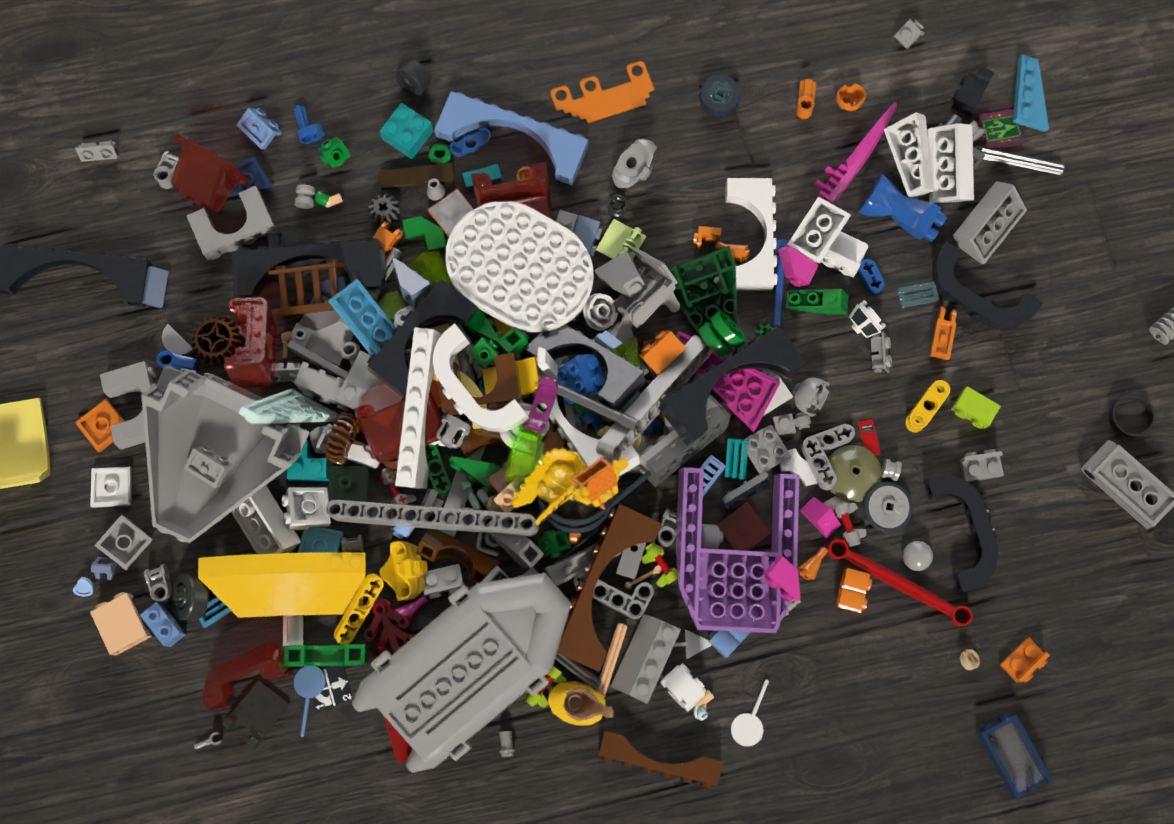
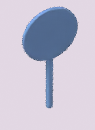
M315 666L301 668L294 678L296 692L306 698L301 728L302 737L305 735L309 700L318 696L323 691L326 683L323 671Z

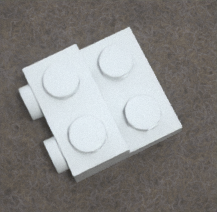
M327 488L287 489L285 495L282 496V505L286 506L287 513H284V524H288V530H308L309 527L329 526L331 524L330 516L326 513V505L329 502Z

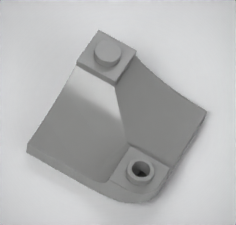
M322 295V300L327 303L330 298ZM335 310L304 314L291 332V338L295 343L338 367H341L345 360L341 355L343 344L350 341L355 342L357 338ZM300 332L304 333L302 337H298Z
M360 350L336 398V402L353 409L354 412L389 427L402 397L368 371L367 361L371 355Z

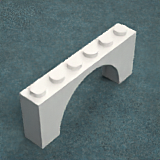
M727 178L725 185L726 202L741 205L754 213L763 227L765 237L764 246L760 253L751 261L736 266L737 291H772L774 285H777V273H774V267L777 266V256H774L773 249H776V238H773V231H776V220H773L776 204L772 203V196H775V185H772V178Z

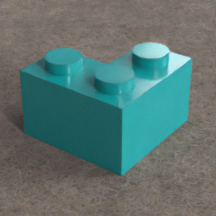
M306 440L300 452L301 455L287 468V479L291 482L330 481V461L327 458L311 459V443Z

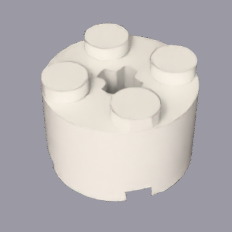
M682 663L680 666L677 665L660 683L664 688L667 687L669 689L668 693L682 708L685 707V710L688 712L705 696L706 690L699 679L695 678L693 680L690 670Z

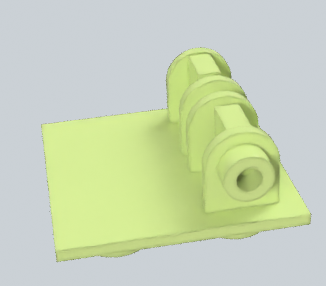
M613 219L596 251L611 259L627 251L633 260L636 254L632 249L635 247L639 249L646 236L641 233L642 230L635 227V229H632Z

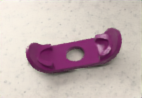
M545 377L540 380L528 415L529 419L525 421L524 428L537 432L544 430L558 391V385L554 379ZM541 403L546 404L547 410L544 413H538L536 411L537 405Z

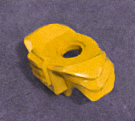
M403 541L390 543V556L380 569V577L394 590L398 601L416 598L425 589L424 574L428 573L427 562L421 560V555L417 554L418 547Z

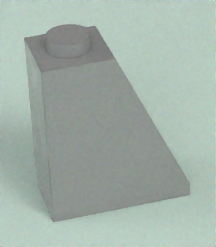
M627 251L595 270L605 286L630 298L647 289L639 270Z

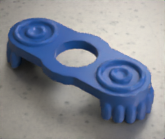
M480 127L478 132L466 135L456 143L453 141L450 144L451 153L456 157H461L469 152H475L479 147L489 142L491 137L489 129ZM468 139L476 141V145L473 148H468L465 145Z

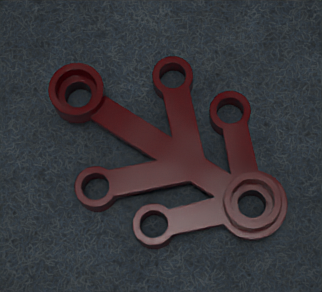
M381 598L374 602L373 612L375 617L371 627L365 631V637L368 640L376 639L378 637V628L381 621L383 622L384 630L378 645L371 651L372 657L376 659L379 657L376 650L378 649L381 655L385 651L388 640L393 653H396L401 648L397 637L404 640L406 644L410 641V637L413 638L416 635L409 634L396 627L390 619L398 621V625L401 628H406L412 623L410 616L402 615L393 610L392 604L386 599ZM403 618L407 621L406 625L403 623Z

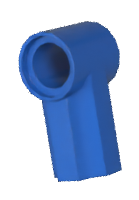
M168 350L161 351L157 356V362L163 369L165 365H168L179 371L181 368L197 372L199 360L196 358L174 354ZM166 358H172L169 364H164Z

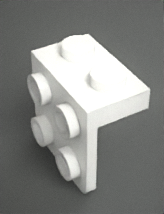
M840 231L821 263L840 271L844 275L854 277L861 265L860 263L868 245Z

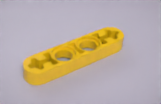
M372 573L365 577L336 627L334 638L340 645H348L352 642L381 592L384 584L379 575ZM371 581H372V582H375V581H376L377 584L371 586V585H370V582H371ZM368 596V602L365 605H359L360 598ZM352 614H358L359 617L355 622H349V617ZM341 633H342V634H345V633L348 634L346 637L343 636V637L341 638V636H340Z

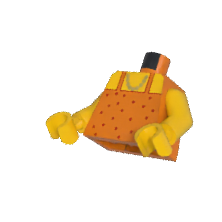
M623 456L619 461L614 460L613 465L601 457L571 478L577 487L572 492L574 499L586 505L592 504L594 507L600 506L602 509L609 508L612 504L610 498L618 492L619 473L627 469L629 463Z

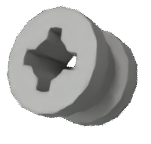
M976 121L969 124L972 125L973 143L985 132L983 128L977 126Z
M885 459L881 477H890L892 480L897 481L902 463L898 461L894 463L890 459Z

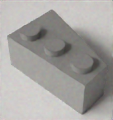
M306 362L302 363L294 381L295 385L302 391V395L311 399L313 396L320 398L319 401L326 405L333 403L337 405L339 410L348 412V410L353 411V409L336 402V398L345 382L344 379L325 374L326 371L321 369L318 371L310 368Z

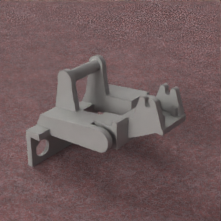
M636 247L632 250L643 264L639 272L647 289L632 298L620 293L621 295L613 304L615 310L620 312L623 318L621 322L618 321L607 330L621 341L626 348L630 347L629 341L635 343L631 327L638 328L660 305L667 306L672 312H677L680 308V304L673 292L676 289L675 284L677 281L667 266Z

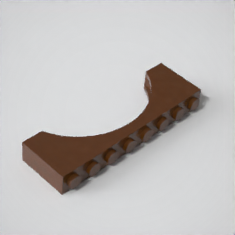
M621 504L612 507L607 516L609 518L607 525L604 524L600 531L601 539L592 549V554L594 555L591 562L588 561L584 568L585 576L583 580L580 579L577 584L576 591L578 592L576 597L570 601L571 607L557 650L558 654L596 671H600L607 655L606 650L598 640L592 622L591 605L597 580L607 564L623 550L640 543L654 542L662 525Z

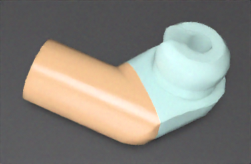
M709 690L705 692V696L694 706V715L699 720H705L708 716L706 704L714 698Z

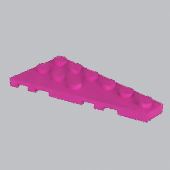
M678 331L676 335L683 345L692 338L681 331ZM712 351L711 355L695 374L703 376L710 366L721 364L722 358ZM744 369L722 377L714 384L712 391L755 432L781 382L756 369Z

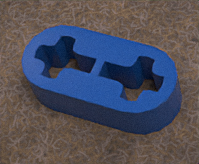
M865 259L860 263L858 273L868 292L878 294L884 287V280L875 262L871 259ZM865 265L871 267L869 272L868 270H863ZM873 281L879 283L877 288L871 286Z

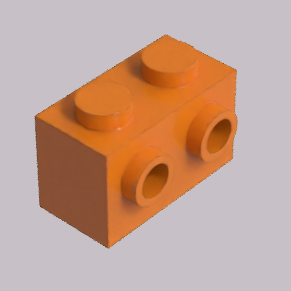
M669 330L660 332L655 337L656 341L652 345H646L641 350L642 354L639 356L657 375L686 349Z

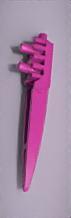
M896 102L873 126L844 165L841 164L836 171L830 166L825 169L824 172L831 178L826 184L819 180L815 182L813 186L820 190L816 196L817 198L820 197L834 205L877 145L896 109Z

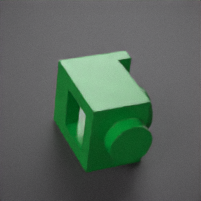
M513 327L497 342L505 354L514 353L517 357L529 345V337L523 330L520 332L516 327Z

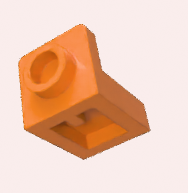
M699 226L698 232H694L693 244H697L696 250H700L702 240L708 243L719 241L721 228Z

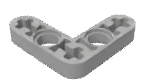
M843 424L807 437L802 444V452L818 485L823 490L832 489L837 482V477L825 451L851 442L855 435V430L851 425ZM843 430L845 431V433H850L848 437L846 435H842L839 437V439L837 438V436L842 434ZM830 436L833 439V443L826 444L823 441V437ZM808 443L815 445L813 451L811 448H807ZM821 459L824 462V467H816L814 460ZM825 476L827 479H831L830 484L823 482Z

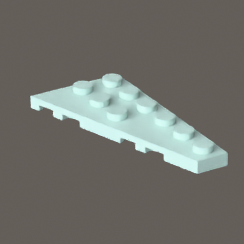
M292 388L242 406L239 412L250 423L335 422L340 415Z

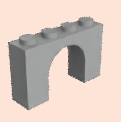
M256 186L239 193L247 212V219L244 226L235 233L222 234L217 232L209 214L204 208L186 215L201 251L207 260L217 259L221 254L235 251L244 244H252L256 239L266 237L267 231L276 230Z
M145 361L100 374L103 392L109 398L129 392L144 393L157 385L153 379L156 377L155 371ZM143 410L134 419L110 426L114 444L121 450L145 443Z

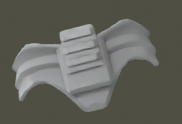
M638 139L620 155L612 172L613 181L618 188L626 190L638 180L643 181L648 178L652 172L650 164L657 148L653 142L648 139ZM631 157H634L637 161L634 168L627 166V161Z

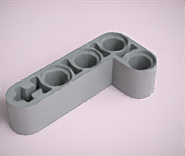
M579 573L575 576V588L577 587L578 579L582 580L585 573ZM597 580L594 591L598 586L605 588L606 594L599 597L593 592L592 598L631 619H639L646 610L654 591L649 583H640L631 597ZM641 587L649 589L650 594L648 597L640 596L639 589ZM616 595L623 598V604L620 606H616L612 602V598ZM632 605L640 606V614L633 615L630 612Z

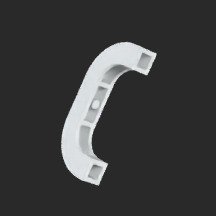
M456 324L452 325L441 335L433 353V367L438 380L444 387L442 392L448 399H454L456 402L454 407L460 415L464 413L475 425L482 429L503 432L523 424L529 417L515 399L500 410H485L476 403L455 376L453 370L454 359L470 343Z

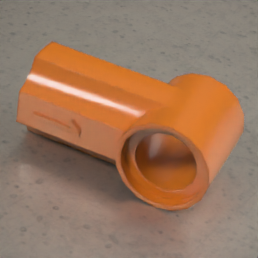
M811 79L800 81L796 115L801 119L809 118L814 108L816 82Z

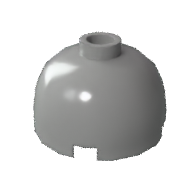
M810 377L798 383L793 391L797 408L811 417L815 416L816 413L814 411L816 408L820 410L826 401L829 393L826 386H829V383L816 377Z

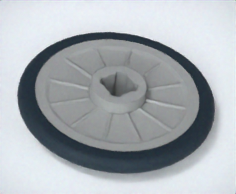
M881 482L873 486L866 494L864 513L868 522L877 530L896 532L905 527L911 519L913 512L912 499L907 490L901 485L894 482ZM887 504L891 505L890 511L886 510Z

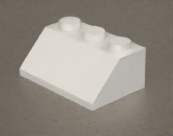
M818 197L788 245L813 262L820 263L851 215Z

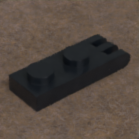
M763 472L750 481H745L737 489L727 492L721 498L727 513L770 487L768 474Z

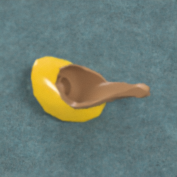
M577 681L560 682L550 691L548 703L552 713L564 722L574 725H592L601 720L602 716L606 718L613 717L614 710L612 707L605 706V699L600 691L592 689L586 683Z

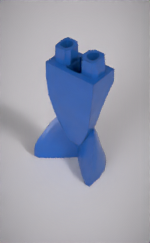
M883 174L877 178L873 191L859 210L861 214L866 216L890 215L904 230L919 240L924 237L927 240L933 241L939 231L931 227L934 223L941 227L947 216L940 212V206L902 195L895 185Z

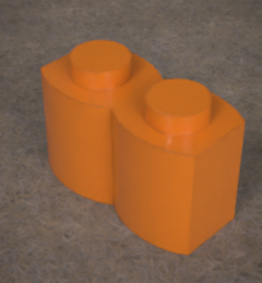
M845 568L835 607L856 613H861L862 609L865 610L867 606L865 593L866 590H870L872 579H869L870 574Z

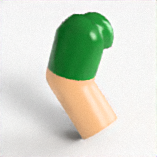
M323 191L315 193V201L327 208L343 202L339 193L331 197Z

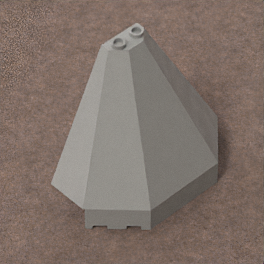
M165 365L157 385L141 394L152 526L158 528V531L161 533L175 536L181 542H192L289 468L301 455L300 452L309 432L299 427V422L250 423L245 420L244 416L239 414L241 407L264 398L213 374L205 373L204 376H201L194 370L181 368L179 371ZM208 446L213 449L215 454L228 458L229 462L234 465L233 469L227 471L219 488L212 487L183 469L193 448Z

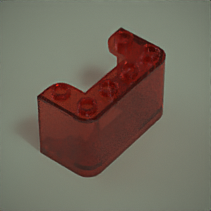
M262 297L229 298V309L234 312L239 323V333H241L242 337L246 338L244 348H235V354L231 358L225 357V369L232 383L238 387H267L273 383L275 378L277 325L269 305Z

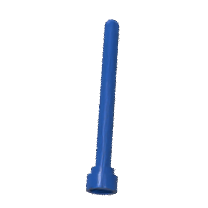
M782 239L776 240L778 264L773 316L774 328L780 327L784 284V270L779 249L788 246L789 243L788 240Z

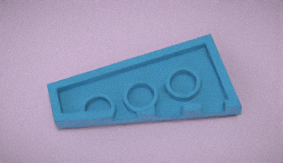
M1021 55L1018 58L1013 122L1045 132L1049 129L1039 61L1038 59Z

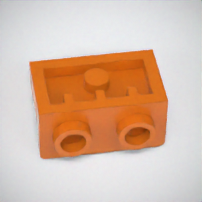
M1029 637L999 665L1016 683L1023 681L1026 683L1034 676L1032 672L1035 669L1042 668L1048 662L1046 659L1050 654L1043 652Z

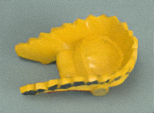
M553 448L551 451H547L545 456L539 457V462L535 463L534 469L529 472L524 484L520 485V490L515 493L516 497L512 499L510 504L517 508L527 503H532L538 495L542 500L549 503L547 509L535 521V524L540 525L544 519L568 500H575L572 492L577 487L571 478L586 469L587 465L578 453L571 450Z

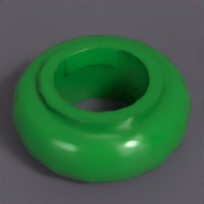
M441 143L435 144L429 151V158L435 165L447 164L452 156L450 148ZM438 151L445 152V156L442 158L435 157V154Z

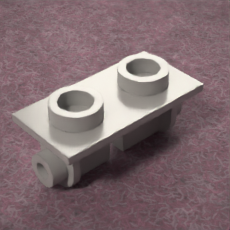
M112 140L99 142V145L96 142L81 143V145L75 147L81 162L118 159L115 151L117 143Z
M882 332V337H880V334H876L870 339L871 352H879V355H872V369L876 373L882 372V369L890 373L889 367H892L891 355H888V348H891L890 337H887Z
M301 362L287 363V368L284 369V363H269L264 369L266 380L273 383L294 382L302 364Z

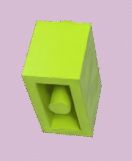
M966 387L961 391L951 410L958 417L970 420L975 427L986 429L992 423L1001 406L973 389Z

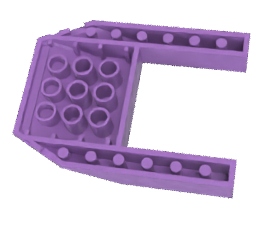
M679 469L676 532L678 584L696 629L776 633L790 602L780 595L782 593L780 590L770 587L765 582L766 578L763 574L777 557H784L797 569L799 475H774L771 552L701 549L704 469Z

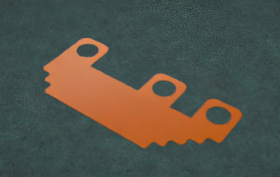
M639 61L627 66L631 79L629 83L602 91L598 78L592 76L580 81L584 94L582 98L573 100L567 86L552 89L551 96L557 111L564 110L565 114L571 113L573 117L579 116L581 120L586 119L590 123L646 105L645 99L650 97L649 92L654 91V87L644 62ZM634 66H641L643 69L642 75L634 76L631 71ZM587 81H594L596 83L594 91H587L585 89ZM559 90H564L567 93V97L563 101H559L555 97L556 92Z

